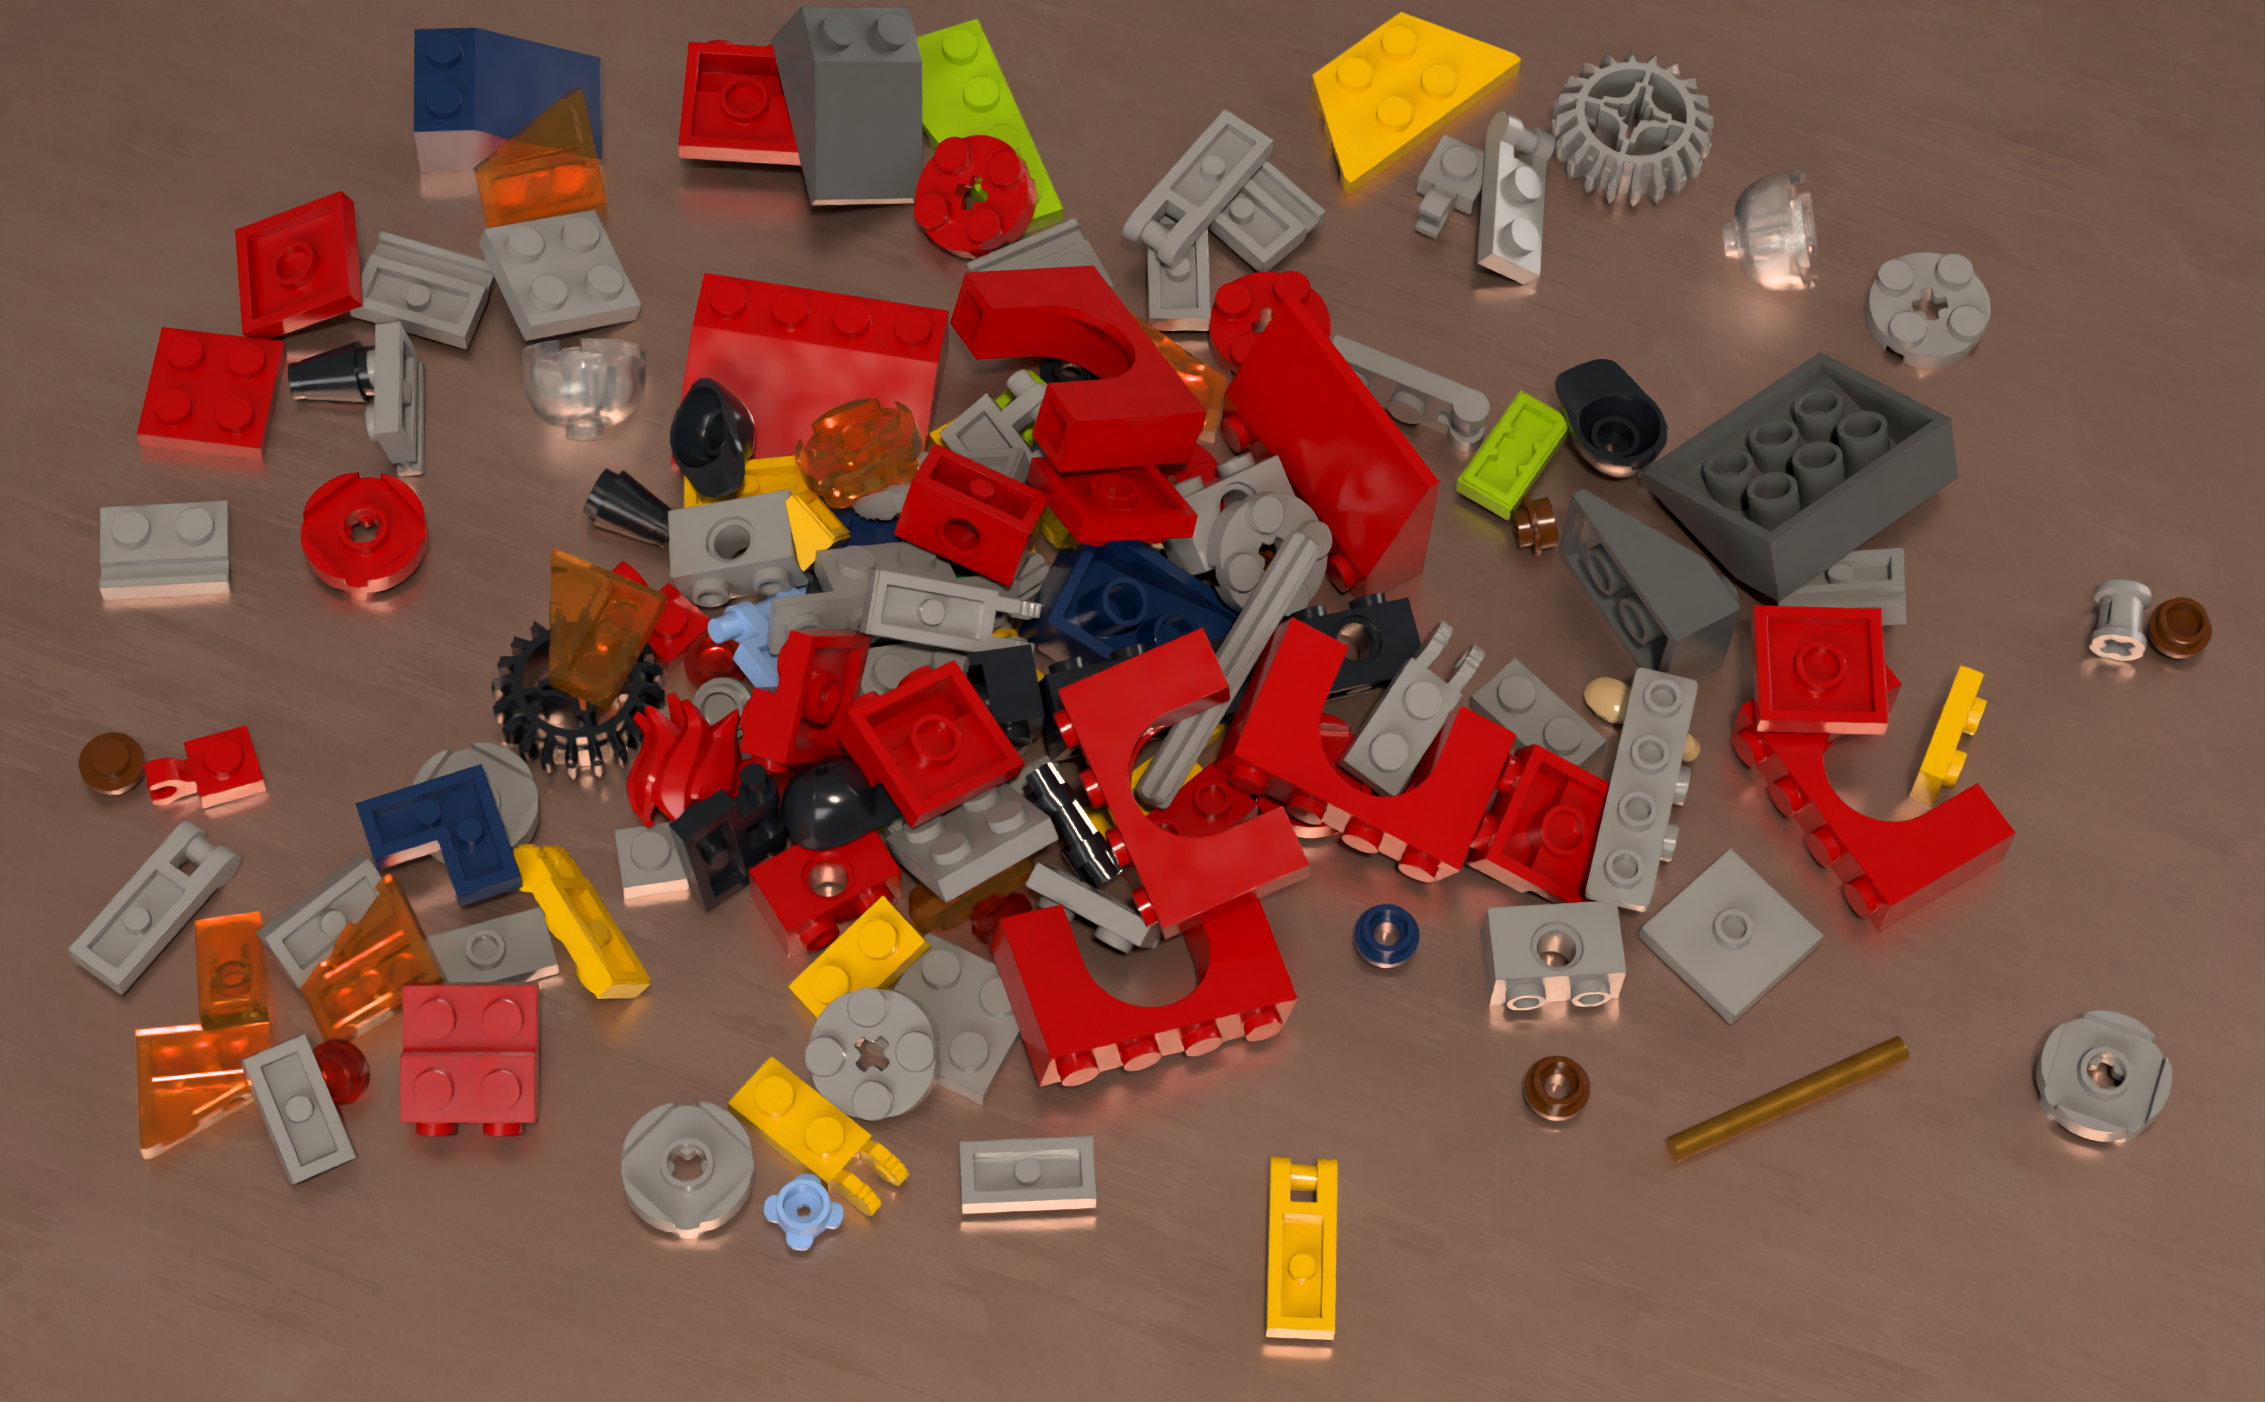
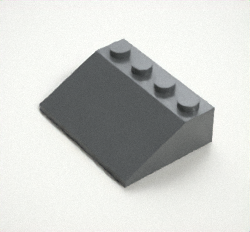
M1819 352L1641 471L1642 482L1735 578L1780 602L1958 478L1952 420L1950 417Z

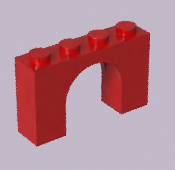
M1094 265L965 272L950 324L976 360L1027 356L1052 357L1079 365L1101 378V380L1047 384L1031 435L1059 473L1190 462L1198 437L1204 428L1207 411Z
M1294 617L1290 618L1276 627L1265 645L1213 766L1230 775L1228 778L1229 782L1238 789L1253 795H1264L1266 793L1286 803L1285 810L1293 817L1310 824L1317 825L1323 822L1342 832V840L1349 846L1366 853L1374 854L1379 851L1399 862V870L1411 878L1423 882H1433L1434 880L1439 881L1459 872L1517 734L1461 705L1449 712L1442 728L1422 756L1411 782L1400 795L1389 797L1374 796L1353 788L1331 767L1324 753L1320 738L1322 709L1349 646Z
M1203 627L1058 690L1063 709L1052 713L1067 749L1079 745L1089 768L1078 773L1093 808L1095 809L1105 804L1112 818L1115 828L1105 831V835L1119 867L1122 868L1132 864L1142 887L1131 891V894L1146 928L1158 923L1164 938L1168 939L1310 877L1309 862L1283 805L1214 835L1185 837L1170 833L1155 825L1142 812L1134 799L1131 788L1133 769L1140 752L1149 740L1171 725L1230 700L1228 682Z
M1885 662L1888 713H1890L1902 683ZM1752 699L1740 706L1731 733L1733 744L1739 757L1747 766H1756L1770 785V794L1777 808L1785 816L1794 817L1806 833L1807 844L1815 859L1822 866H1830L1844 884L1846 898L1853 910L1863 918L1868 916L1879 932L1889 928L2004 860L2016 832L1978 783L1919 817L1905 821L1873 819L1860 814L1844 803L1831 787L1825 772L1824 755L1826 752L1852 734L1756 732L1755 700Z
M1260 899L1183 932L1196 968L1197 988L1182 1000L1159 1007H1142L1123 1002L1108 994L1094 981L1083 962L1062 904L1000 918L990 949L1039 1086L1062 1082V1085L1067 1087L1077 1086L1094 1079L1102 1071L1122 1066L1126 1071H1138L1152 1066L1163 1056L1185 1051L1187 1056H1199L1213 1051L1224 1041L1246 1036L1248 1041H1260L1280 1032L1285 1026L1298 998Z

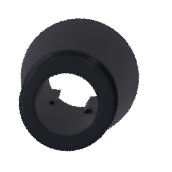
M356 341L303 359L300 362L289 363L288 382L293 398L295 400L369 402L370 397L374 395V387L371 385L368 377L366 358L368 350L375 349V345L363 346L360 341Z
M606 468L593 486L584 505L583 513L595 518L594 526L650 544L654 543L663 549L669 543L668 511H671V508L625 470L617 474Z

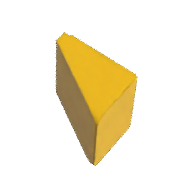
M813 490L793 494L785 501L797 559L803 573L814 569L816 551L840 548L851 537L849 535L850 531Z

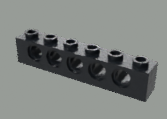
M1375 593L1350 601L1348 603L1350 610L1328 614L1326 606L1320 605L1305 608L1289 615V618L1294 617L1336 640L1338 634L1347 635L1354 639L1359 647V660H1351L1344 657L1325 702L1386 689L1403 662L1414 656L1421 642L1408 597L1387 601L1385 593ZM1184 635L1175 637V638L1171 639L1170 641L1175 640V639H1177V638H1179V637H1182V636H1184ZM1226 636L1209 640L1214 654L1217 653ZM1146 644L1131 645L1109 653L1111 661L1087 665L1086 657H1075L1048 666L1050 674H1046L1038 683L1045 715L1042 726L1052 762L1083 755L1079 745L1067 749L1052 713L1063 709L1058 690L1147 652ZM1261 654L1218 725L1232 723ZM1173 725L1163 729L1149 741L1166 737Z

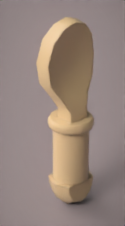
M1609 677L1596 678L1587 684L1583 695L1588 707L1598 717L1610 723H1624L1631 689L1623 682ZM1688 732L1682 761L1685 762L1697 759L1701 753L1700 742L1691 732Z

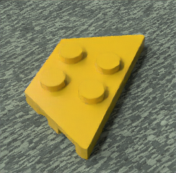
M1400 12L1312 75L1311 91L1317 110L1323 115L1325 121L1324 132L1329 148L1334 150L1339 165L1342 190L1350 196L1518 74L1521 59L1515 53Z

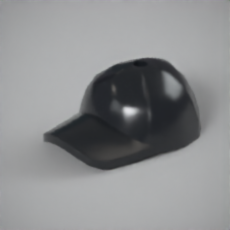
M1608 359L1592 360L1570 368L1557 376L1555 390L1569 423L1574 446L1594 468L1611 477L1625 478L1639 474L1656 460L1664 449L1668 437L1669 428L1663 413L1657 404L1616 362Z
M699 378L691 385V389L676 410L670 430V445L673 457L678 467L700 494L719 498L735 492L743 482L745 462L751 457L755 445V423L748 408L728 388L710 378Z
M838 754L823 757L796 772L788 781L781 800V816L791 840L803 848L821 851L843 846L903 816L882 783L871 787L861 768L852 758Z

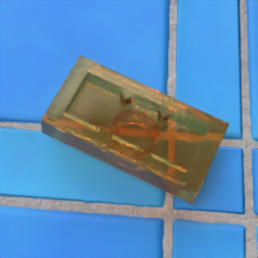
M260 911L195 920L198 1005L202 1031L270 1022L265 946L256 935V932L263 927Z

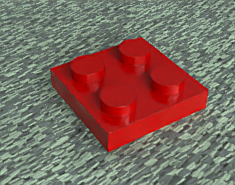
M342 191L235 229L242 334L245 337L270 340L363 306L354 201Z
M162 327L137 430L140 446L264 461L287 357L285 342Z
M1048 457L1031 458L1027 481L1033 488L1051 496L1048 507L1077 542L1091 546H1103L1110 541L1140 540L1146 543L1158 544L1165 542L1168 538H1192L1194 535L1198 514L1155 465L1059 473Z
M1754 605L1750 619L1756 732L1885 734L1889 719L1882 608Z

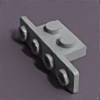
M909 541L818 550L815 556L814 572L823 593L773 599L770 609L767 646L772 655H779L782 646L788 640L790 630L852 629L860 631L870 569L999 591V596L1018 599L1020 581L1016 576L1011 587H1007L981 575L956 578L948 559L929 550L922 549ZM996 612L993 630L1011 628L1014 625L1015 618L1010 617L1006 613ZM872 635L870 644L902 640Z
M1642 667L1638 668L1635 672L1585 890V896L1590 900L1646 912L1651 903L1660 860L1667 862L1672 860L1680 826L1668 822L1672 803L1684 805L1692 768L1681 766L1698 690V683L1693 679Z

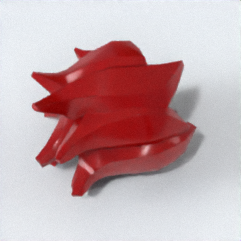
M676 692L666 695L670 720L651 705L644 708L646 717L640 712L635 714L633 720L642 731L643 742L625 785L627 799L632 812L647 828L655 824L653 817L659 809L666 817L674 821L690 805L704 801L722 788L732 799L738 796V787L741 783L740 772L746 765L750 764L751 760H742L736 731L741 720L739 709H735L723 719L710 726L701 711L689 699L681 701Z

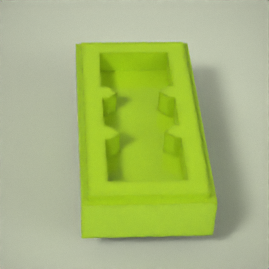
M1520 390L1458 478L1455 491L1509 521L1512 511H1516L1522 501V497L1527 495L1570 433L1566 416Z

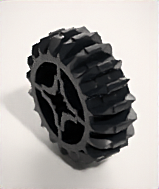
M585 609L578 617V623L567 624V619L558 611L554 618V628L547 630L544 626L534 621L530 628L532 641L514 636L511 643L513 656H500L497 667L501 677L495 678L491 687L493 698L497 700L493 706L495 721L499 725H504L502 733L505 742L509 746L519 745L520 758L526 764L541 756V768L547 775L551 774L559 764H566L567 775L573 781L580 772V766L591 765L592 772L600 778L604 772L603 761L611 759L615 764L624 768L628 762L626 748L640 752L643 734L633 720V717L637 712L646 717L644 708L648 705L655 707L659 711L664 710L666 694L665 690L661 688L664 683V672L659 664L654 663V649L650 644H639L638 632L634 630L632 625L617 633L616 620L610 614L599 625H593L591 615ZM586 660L599 662L605 665H594L588 663ZM560 665L559 669L552 676L539 680L546 672ZM573 678L577 680L580 692H586L584 696L586 711H582L578 697H572L574 693ZM626 701L613 717L598 725L600 718L605 713L619 709V702ZM562 723L570 726L573 729H564L553 726L551 724Z

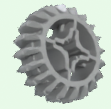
M1630 50L1624 56L1623 62L1618 63L1606 53L1600 61L1599 68L1586 62L1583 68L1580 69L1578 77L1569 76L1568 81L1564 84L1562 94L1555 100L1552 113L1555 118L1552 120L1550 133L1554 135L1556 141V159L1559 162H1568L1566 171L1569 180L1585 177L1584 187L1586 194L1597 188H1602L1606 190L1609 204L1618 194L1628 195L1632 207L1640 202L1641 195L1646 194L1652 201L1658 204L1664 198L1665 190L1679 195L1680 191L1685 188L1686 180L1694 181L1700 174L1705 159L1709 157L1712 146L1710 138L1713 133L1714 122L1712 121L1713 116L1708 114V96L1696 95L1698 87L1695 78L1679 80L1680 71L1677 63L1664 70L1658 67L1655 54L1646 63L1636 62ZM1638 119L1637 127H1634L1631 138L1627 139V130H1630L1633 120Z

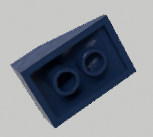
M479 28L414 29V137L420 171L603 166L601 58Z
M1069 532L1033 601L1042 604L1040 617L1024 620L1018 631L1019 638L1026 639L1029 643H1034L1036 649L1057 662L1075 657H1086L1087 665L1111 661L1109 653L1117 649L1136 644H1146L1149 651L1168 643L1175 637L1191 633L1202 627L1204 631H1207L1209 640L1227 636L1230 631L1229 628L1233 626L1240 613L1225 604L1217 591L1139 540L1110 541L1103 546H1091L1077 542Z

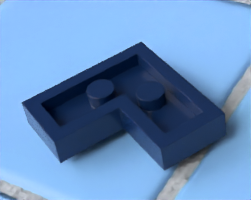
M482 764L355 803L377 870L441 851L459 907L523 887L521 876Z

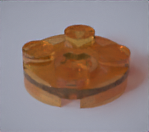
M864 398L842 404L821 415L811 424L815 435L808 440L805 447L801 438L795 447V461L808 489L815 494L823 496L829 507L845 508L854 504L860 497L871 495L890 485H903L912 481L920 467L917 458L922 450L923 441L914 415L906 405L894 401L898 410L881 408L877 398Z

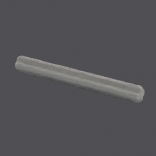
M1295 531L1288 534L1215 654L1229 685L1230 700L1178 722L1171 727L1136 785L1138 797L1148 805L1160 810L1170 806L1318 559L1320 550L1318 549V543L1312 538Z

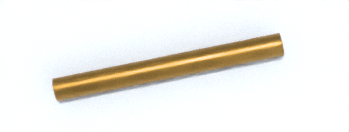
M1893 1037L1666 1138L1668 1151L1675 1162L1682 1161L1909 1059V1052L1906 1044L1901 1037Z

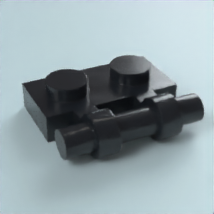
M1052 762L1045 763L1025 777L1033 789L1025 795V798L1051 818L1052 823L1057 825L1069 843L1060 851L1081 882L1091 877L1096 886L1100 887L1123 871L1109 850V844L1101 832H1097L1076 800L1078 797L1068 782H1064Z
M748 764L741 770V783L738 787V796L732 799L722 788L704 801L690 805L679 818L669 824L692 897L706 913L749 885L748 870L756 866L755 862L766 855L773 857L787 849L786 840L789 832L782 819L781 809L777 807L780 801L778 787L774 778L766 774V770L760 764Z

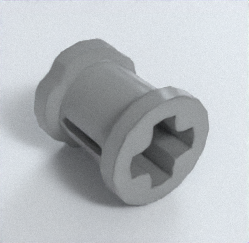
M2126 579L2106 580L2099 583L2095 587L2094 601L2099 606L2098 627L2090 637L2089 648L2094 654L2102 658L2118 661L2134 660L2142 657L2147 643V639L2141 634L2143 612L2151 605L2150 589L2139 582Z

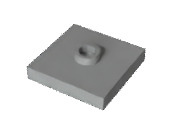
M1730 848L1640 929L1638 937L1732 1025L1821 944L1824 935Z

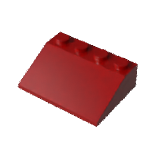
M704 273L692 324L680 404L691 389V385L699 378H710L721 383L742 400L753 417L755 423V445L753 453L748 460L809 454L812 468V490L815 492L818 486L843 496L852 497L856 487L859 488L860 484H866V482H863L864 477L862 474L868 461L871 462L872 458L877 459L879 457L884 459L886 456H907L908 452H928L929 433L932 432L949 350V310ZM672 453L671 469L682 471L678 467Z
M1293 294L1283 300L1226 389L1220 428L1229 446L1237 453L1241 451L1244 453L1251 452L1254 461L1275 455L1279 456L1295 497L1309 505L1315 512L1318 520L1324 522L1332 533L1333 542L1327 554L1326 571L1333 584L1341 592L1349 591L1354 599L1375 593L1386 594L1423 572L1440 481L1298 297Z

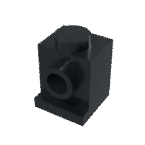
M1031 644L967 653L963 673L971 685L977 684L973 688L1014 748L1025 747L1031 743V738H1038L1045 715Z

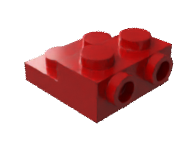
M726 40L688 43L678 142L679 158L801 165L772 44L768 46L736 45Z
M852 629L790 630L788 640L782 646L777 659V672L780 676L778 686L753 687L752 696L745 704L741 714L740 726L743 737L740 751L752 755L750 764L757 763L762 765L765 770L787 773L789 766L802 769L826 756L846 755V749L836 735L845 717L844 710L859 696L872 635L862 634Z
M955 660L934 670L929 665L919 667L906 675L899 682L897 688L880 696L876 691H871L858 697L844 710L845 717L836 735L852 760L861 768L870 786L883 784L911 828L1018 776L1025 764Z
M1537 744L1516 749L1514 755L1508 754L1494 788L1498 791L1489 813L1487 811L1484 812L1470 846L1473 850L1467 864L1521 893L1533 891L1556 904L1595 902L1585 896V890L1610 783Z
M405 982L402 986L403 1052L400 1055V1122H416V1134L426 1136L456 1133V1123H483V1134L510 1136L522 1134L523 1123H535L539 1115V982Z

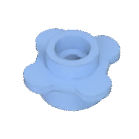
M811 1173L798 1175L795 1180L787 1183L778 1195L769 1196L764 1203L765 1218L770 1222L778 1223L786 1233L787 1245L796 1251H805L811 1248L816 1236L826 1229L838 1228L844 1219L842 1205L838 1202L830 1201L826 1189L821 1185V1180ZM801 1207H807L810 1210V1214L806 1217H801L797 1211Z

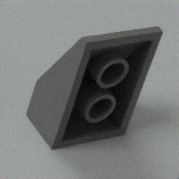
M801 6L771 39L811 205L915 203L916 188L923 171L922 59L909 7Z
M1582 488L1573 493L1558 555L1636 666L1697 680L1722 667L1741 610L1738 593L1730 580L1723 575L1718 577L1704 557Z

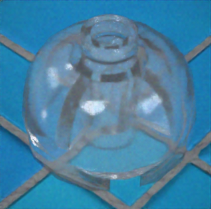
M1803 169L1777 172L1761 177L1743 190L1736 201L1734 222L1723 223V241L1727 259L1738 258L1744 275L1759 288L1774 293H1799L1819 290L1820 275L1808 276L1807 268H1811L1809 256L1819 260V249L1810 192L1798 193L1796 184L1802 183L1807 179Z
M580 338V347H570L560 350V340L530 345L522 350V376L526 398L534 413L546 424L566 429L567 439L573 441L601 440L604 438V428L618 426L636 413L645 391L646 351L641 352V346L635 343L599 338Z

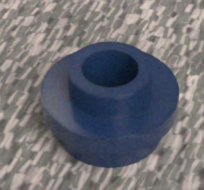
M1381 904L1368 909L1360 916L1355 926L1354 943L1361 957L1370 964L1382 968L1398 967L1409 961L1415 954L1420 937L1419 928L1412 915L1403 908L1394 904ZM1387 931L1394 934L1398 942L1392 946H1386L1378 943L1374 936L1379 932Z

